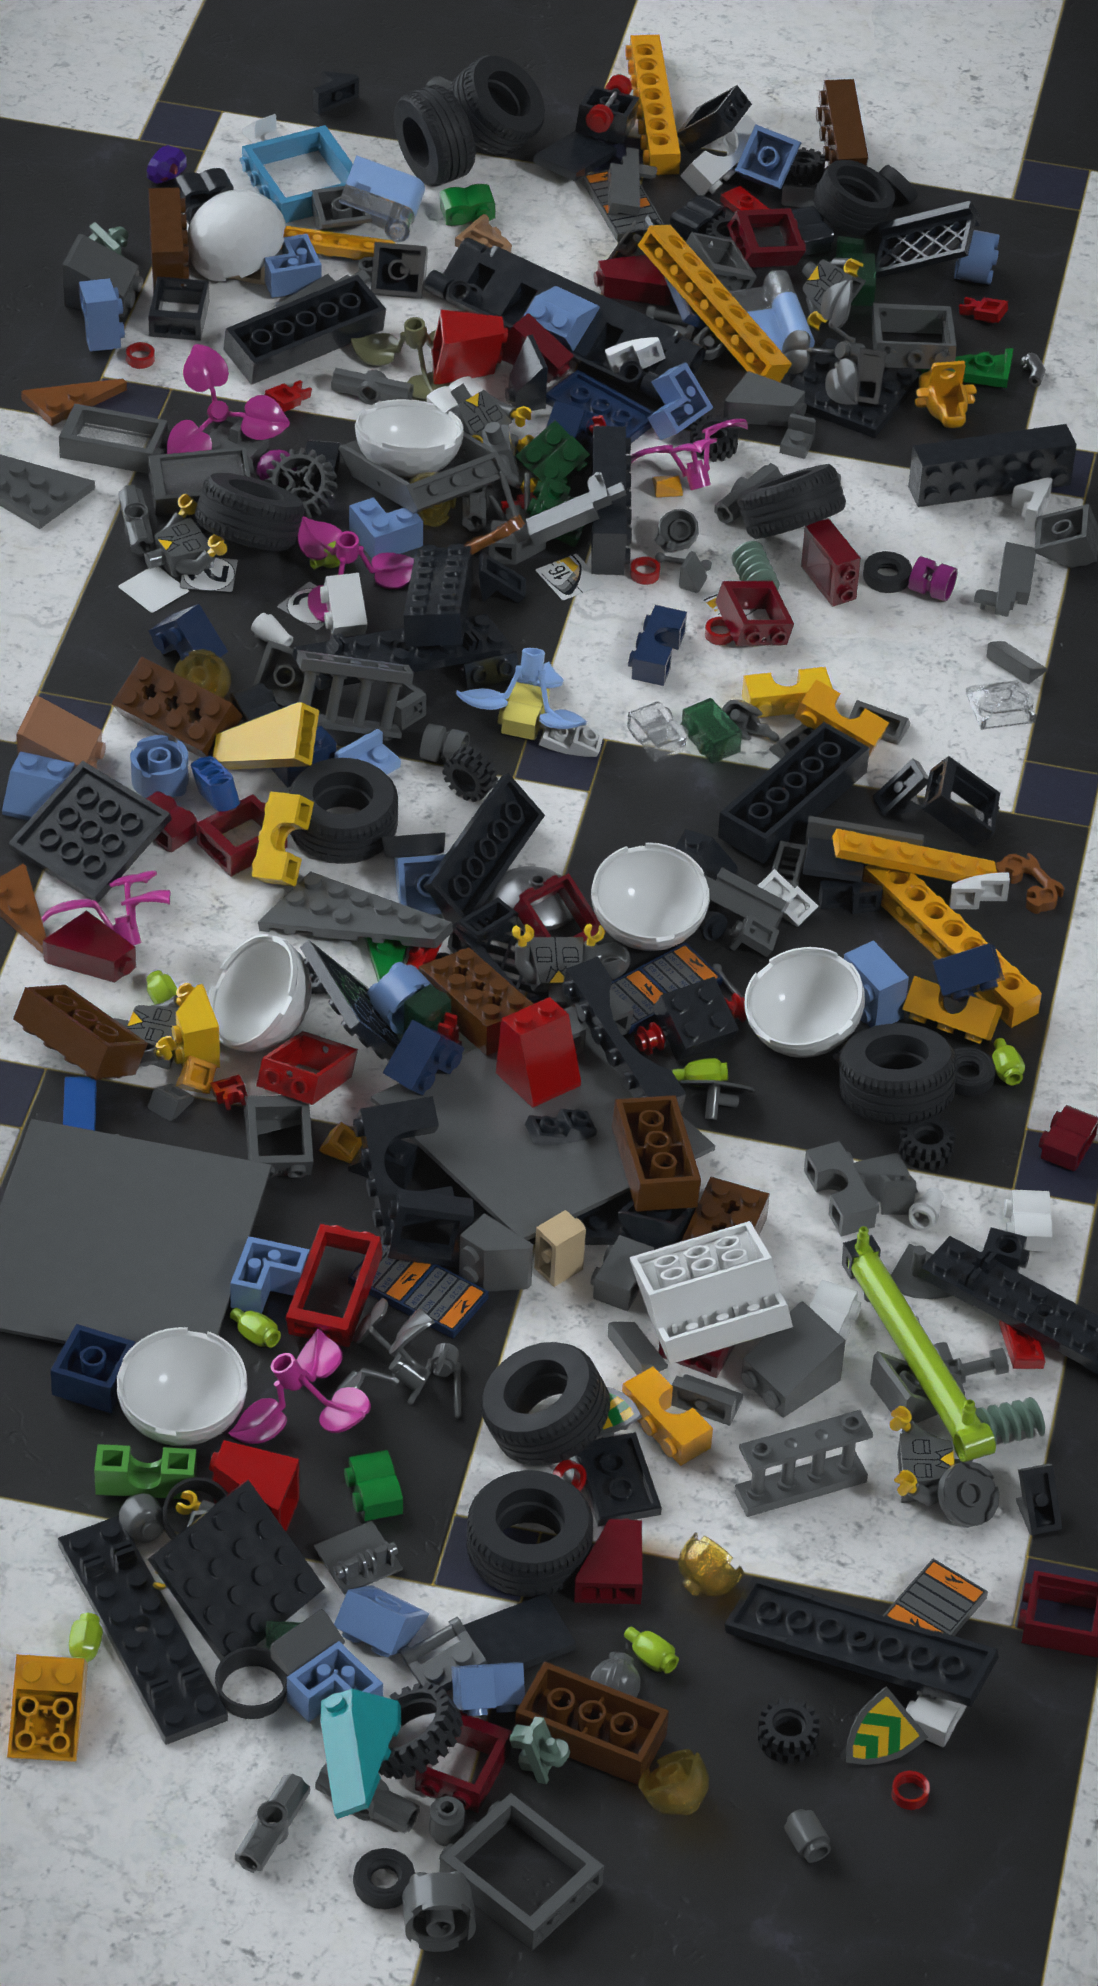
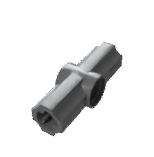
M335 368L331 381V390L356 395L362 402L373 405L379 400H412L414 385L388 379L384 373L378 370H369L364 374Z
M770 463L769 465H764L748 479L740 477L734 483L731 492L715 504L714 512L719 520L727 524L741 516V508H739L737 502L739 494L753 486L783 476L778 467Z
M126 485L118 493L124 518L125 533L129 539L131 552L136 553L140 557L144 556L147 552L155 550L149 522V511L145 505L142 489L137 488L135 485Z
M487 486L462 495V524L469 531L479 532L482 527L486 526Z
M325 1763L315 1782V1789L331 1797L327 1763ZM380 1779L369 1808L352 1815L363 1821H369L374 1818L405 1834L407 1831L410 1832L415 1825L417 1816L420 1813V1805L389 1791L387 1784Z
M295 1774L284 1775L269 1800L259 1806L256 1821L235 1852V1860L240 1863L243 1869L252 1873L262 1871L276 1847L287 1839L289 1826L310 1794V1786L305 1783L302 1777Z

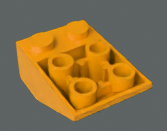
M16 1654L7 1758L77 1761L88 1663L85 1658Z

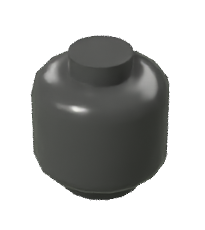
M142 1493L129 1497L119 1511L121 1524L128 1535L136 1542H151L158 1538L165 1530L163 1527V1508L156 1498L150 1494Z

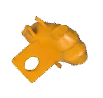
M964 361L933 363L930 371L919 376V389L916 390L919 398L915 399L916 406L920 408L927 407L930 414L940 420L946 428L962 427L966 421L968 404L975 402L973 394L977 392L974 385L962 384L966 367ZM952 368L955 370V372L945 369Z

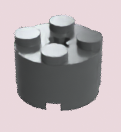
M453 1871L450 1873L437 1872L430 1874L418 1872L410 1877V1883L406 1886L402 1895L405 1934L410 1942L413 1939L418 1942L419 1948L425 1951L444 1952L459 1947L458 1942L467 1937V1941L472 1938L476 1930L473 1893L470 1884L466 1881V1876L462 1872Z

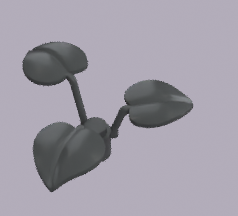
M845 280L832 285L825 291L821 301L822 317L825 320H829V327L847 341L838 343L835 350L809 347L811 339L809 333L796 330L787 336L782 346V353L792 363L787 372L794 375L803 373L808 367L810 361L809 352L835 355L840 361L835 363V369L830 370L826 376V391L832 400L845 405L858 404V372L856 364H858L860 348L866 349L864 344L856 343L854 337L848 336L839 329L846 323L849 316L853 280Z
M381 1298L374 1305L371 1312L359 1323L355 1330L353 1341L359 1344L369 1333L389 1351V1354L395 1357L389 1366L392 1376L365 1368L360 1369L359 1372L354 1370L337 1387L332 1398L341 1388L354 1387L359 1389L365 1376L386 1380L395 1386L400 1381L412 1391L416 1390L425 1380L428 1370L411 1358L403 1347L424 1329L434 1324V1320L424 1310H416L400 1328L396 1336L397 1339L391 1346L375 1328L385 1316L388 1308L387 1300Z

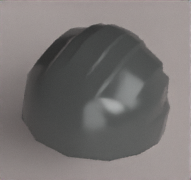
M674 509L667 512L659 521L658 534L654 541L664 551L670 553L675 550L689 549L699 535L698 521L694 514L685 509Z
M610 1652L609 1658L595 1667L590 1680L636 1698L640 1691L641 1680L637 1669L633 1665L634 1659L625 1652Z

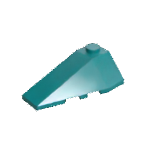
M352 1688L341 1693H334L321 1700V1729L333 1810L337 1819L369 1808L381 1779L378 1771L382 1761L388 1760L391 1754V1750L388 1747L392 1737L398 1736L401 1729V1705L398 1701Z

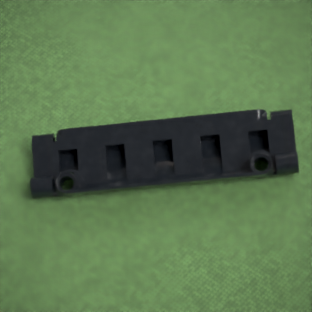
M469 237L462 241L445 271L441 273L432 270L424 283V290L454 304L459 310H467L476 314L502 316L504 328H508L509 331L515 323L523 318L535 296L554 286L598 305L600 309L575 350H569L574 355L572 361L625 385L630 391H638L661 403L663 401L653 386L652 381L669 369L685 362L692 373L695 374L706 355L705 347L684 338L680 332L664 323L498 246L493 245L489 248ZM649 337L659 338L665 359L644 369L634 360L623 363L618 373H614L610 368L605 349L631 340ZM637 375L636 378L629 380L631 376Z

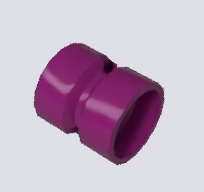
M920 556L913 566L908 587L910 590L921 594L929 592L930 597L946 602L955 587L958 569L943 563L937 566L936 561Z

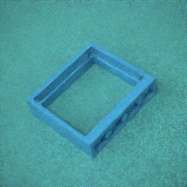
M326 125L242 146V157L239 160L242 164V171L248 174L252 186H256L260 194L275 203L283 214L286 223L313 216L312 191L286 198L264 167V164L319 151L341 182V184L325 188L345 186L353 163Z

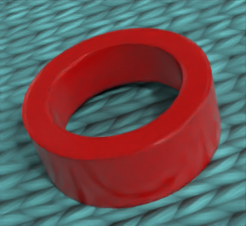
M133 343L126 349V362L133 368H148L155 362V350L148 343ZM137 351L149 353L144 358H137L131 354Z
M646 556L634 559L630 566L631 579L642 585L657 582L660 578V563L656 559ZM639 566H650L655 571L644 574L638 572L636 568Z
M713 617L706 622L705 637L710 643L727 645L733 641L730 632L717 634L711 630L715 626L727 627L723 617Z
M570 1459L560 1462L552 1474L562 1478L567 1470L573 1468L574 1477L571 1484L581 1491L586 1482L585 1468Z
M909 1770L899 1773L892 1783L891 1796L893 1801L899 1807L907 1810L923 1807L929 1798V1781L923 1774ZM913 1783L922 1789L923 1794L917 1799H906L900 1795L898 1788L902 1784Z

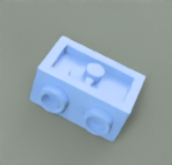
M379 729L362 736L360 739L335 752V758H353L366 761L380 768L386 775L401 767V759L383 744V732Z

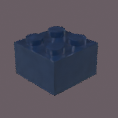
M76 1324L50 1370L52 1395L112 1413L119 1400L117 1395L118 1372L124 1356L136 1342Z

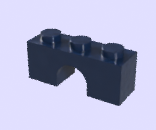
M655 605L651 615H646L643 625L644 632H639L636 640V651L632 650L629 656L628 667H632L631 679L664 686L671 670L672 649L679 650L686 633V611Z

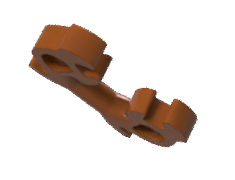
M519 514L504 524L499 525L496 530L487 535L477 536L463 545L471 546L473 555L485 547L508 537L513 532L522 528L525 522Z
M1027 853V858L1017 854H1009L1002 861L996 862L997 873L1009 872L1011 884L1020 882L1023 873L1032 875L1043 886V888L1035 885L1027 890L1026 908L1030 912L1039 914L1041 911L1053 910L1057 905L1058 896L1063 897L1064 886L1050 878L1032 854Z

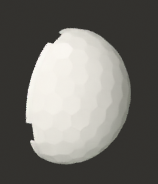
M231 190L212 197L197 210L189 224L187 246L191 263L199 274L214 281H226L225 278L238 275L243 278L265 266L264 258L275 256L284 242L283 234L286 222L283 214L270 199L253 191Z
M397 399L377 402L374 408L367 411L363 408L357 415L355 432L360 450L368 460L382 466L400 478H421L440 471L456 456L463 440V424L453 412L449 411L446 414L436 410L437 405L417 400Z
M645 843V846L629 849L626 846L615 851L600 864L595 873L591 888L592 906L595 915L606 932L618 942L644 951L664 950L684 942L701 925L710 902L708 884L704 872L698 863L681 850L659 843Z
M270 934L254 936L235 948L220 968L224 970L216 987L211 985L208 998L219 1024V1040L223 1045L243 1052L264 1051L288 1039L304 1020L312 993L311 977L301 954L285 939Z
M802 947L788 950L774 956L769 960L770 963L760 972H755L746 989L745 1012L750 1027L759 1039L776 1052L800 1058L815 1057L831 1052L851 1036L860 1022L865 1005V991L861 977L852 963L847 962L834 951L818 947Z
M188 1327L164 1329L141 1339L126 1353L117 1375L118 1399L121 1409L129 1422L143 1435L171 1446H192L220 1435L239 1415L247 1393V1373L242 1358L235 1348L214 1333L209 1331L207 1334L188 1331Z

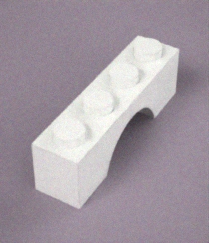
M746 115L722 139L727 150V156H716L704 151L680 176L698 195L704 196L708 191L713 194L723 184L721 182L722 179L727 182L736 173L735 168L756 123Z

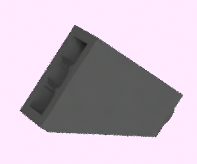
M748 371L725 399L723 419L725 417H728L729 420L745 419L747 424L788 427L789 417L792 413L804 416L807 404L804 403L805 392Z

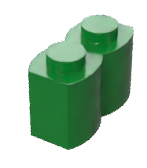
M473 184L466 188L450 187L439 192L440 209L445 224L448 226L464 225L470 221L474 222L483 214L489 217V221L496 218L495 201L487 184Z
M388 1450L349 1457V1468H344V1475L347 1487H353L355 1492L352 1493L355 1512H361L364 1521L403 1514V1496Z

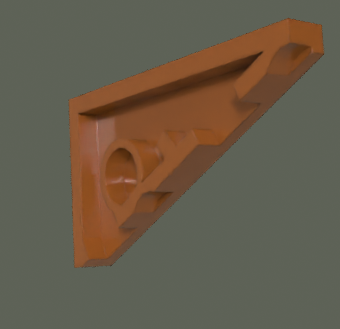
M122 378L21 391V399L49 425L53 426L68 418L74 404L93 407L126 391L127 381Z
M21 864L0 877V917L43 954V940L47 937L26 865Z

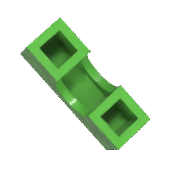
M97 1444L94 1469L96 1495L133 1496L143 1493L150 1494L156 1498H166L176 1484L182 1480L197 1477L196 1449L163 1447V1455L159 1461L145 1463L136 1460L131 1455L130 1446ZM183 1492L177 1494L173 1498L183 1499L180 1497Z

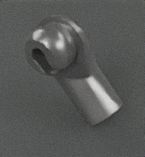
M1028 353L1021 358V365L1025 364L1023 368L1026 370L1031 369L1028 382L1031 386L1038 387L1043 380L1046 369L1036 354Z

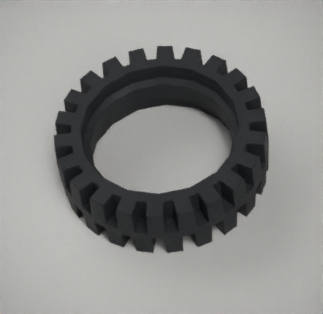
M421 1683L414 1684L412 1690L407 1686L402 1688L400 1695L396 1692L389 1695L391 1699L398 1701L401 1705V1727L419 1716L436 1714L427 1729L413 1741L400 1747L389 1748L391 1750L389 1759L382 1761L378 1773L386 1778L391 1779L394 1776L395 1779H402L404 1774L407 1778L415 1775V1770H418L420 1774L427 1771L426 1765L430 1763L432 1766H435L439 1763L437 1760L439 1756L445 1758L449 1753L447 1747H454L457 1743L455 1737H460L462 1730L460 1727L463 1726V1721L458 1708L444 1689L439 1685L433 1686L432 1683H425L424 1686Z

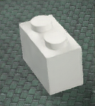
M359 573L326 576L324 586L320 587L321 602L327 604L328 612L324 613L326 629H331V633L336 636L338 633H342L344 637L365 635L367 618Z

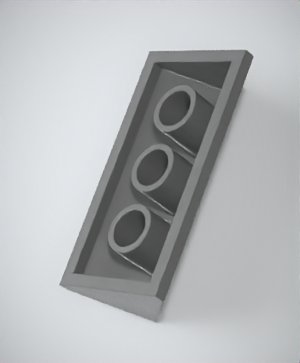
M813 816L808 818L806 846H808L809 837L833 840L832 835L836 829L925 846V839L922 834Z

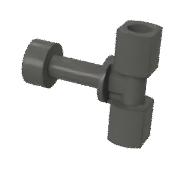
M946 1342L933 1344L964 1396L965 1391L962 1384L966 1383L965 1376L993 1370L995 1375L1009 1372L1008 1360L1003 1348L990 1350L989 1358L962 1364L960 1358L953 1360Z

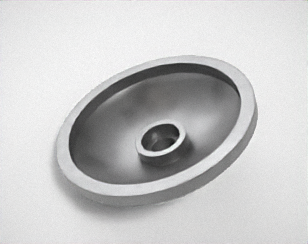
M523 866L506 871L492 891L491 901L499 897L513 909L520 900L518 896L531 887H534L535 890L543 887L542 883L554 875H557L559 878L562 876L552 870L537 866ZM559 894L533 906V909L547 930L560 928L574 918ZM518 917L516 926L525 929L523 923Z

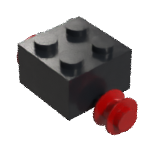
M621 74L614 75L606 84L605 89L592 85L579 105L575 132L589 138L605 139L611 144H623L635 125L640 98L629 95L632 91V83L629 78Z
M715 977L662 994L653 1006L661 1027L655 1022L649 1024V1030L642 1026L638 1027L637 1034L634 1037L636 1046L640 1051H644L646 1055H651L653 1047H656L659 1051L664 1050L667 1039L676 1060L679 1061L730 1043L739 1030L735 1018H738L741 1022L746 1021L745 998L734 993L731 996V1001H728L724 998Z

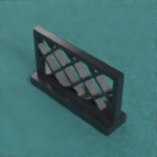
M971 200L880 223L878 231L882 238L873 272L875 277L880 278L967 257L974 227L980 226L982 219ZM953 237L946 245H942L947 238ZM929 241L930 244L920 251L919 249ZM958 243H962L960 249L952 250ZM904 247L908 248L899 257L896 256ZM936 248H939V249H940V250H939L937 253H935L934 255L928 256V255L931 254ZM914 253L917 254L911 261L905 262ZM891 259L894 260L889 266L884 267Z
M456 923L452 924L453 932L449 936L447 945L452 953L469 947L519 992L522 990L536 994L533 997L527 998L533 1004L549 998L548 992H534L530 983L522 981L523 977L515 965L506 963L508 958L515 960V951L511 950L512 945L515 946L518 939L514 938L513 935L501 934L489 938L487 943L482 941L476 943L457 928ZM520 928V936H523L525 933ZM496 940L509 945L508 948L493 945L491 942ZM489 953L502 956L504 959L503 961L493 959ZM505 972L519 975V979L509 978Z

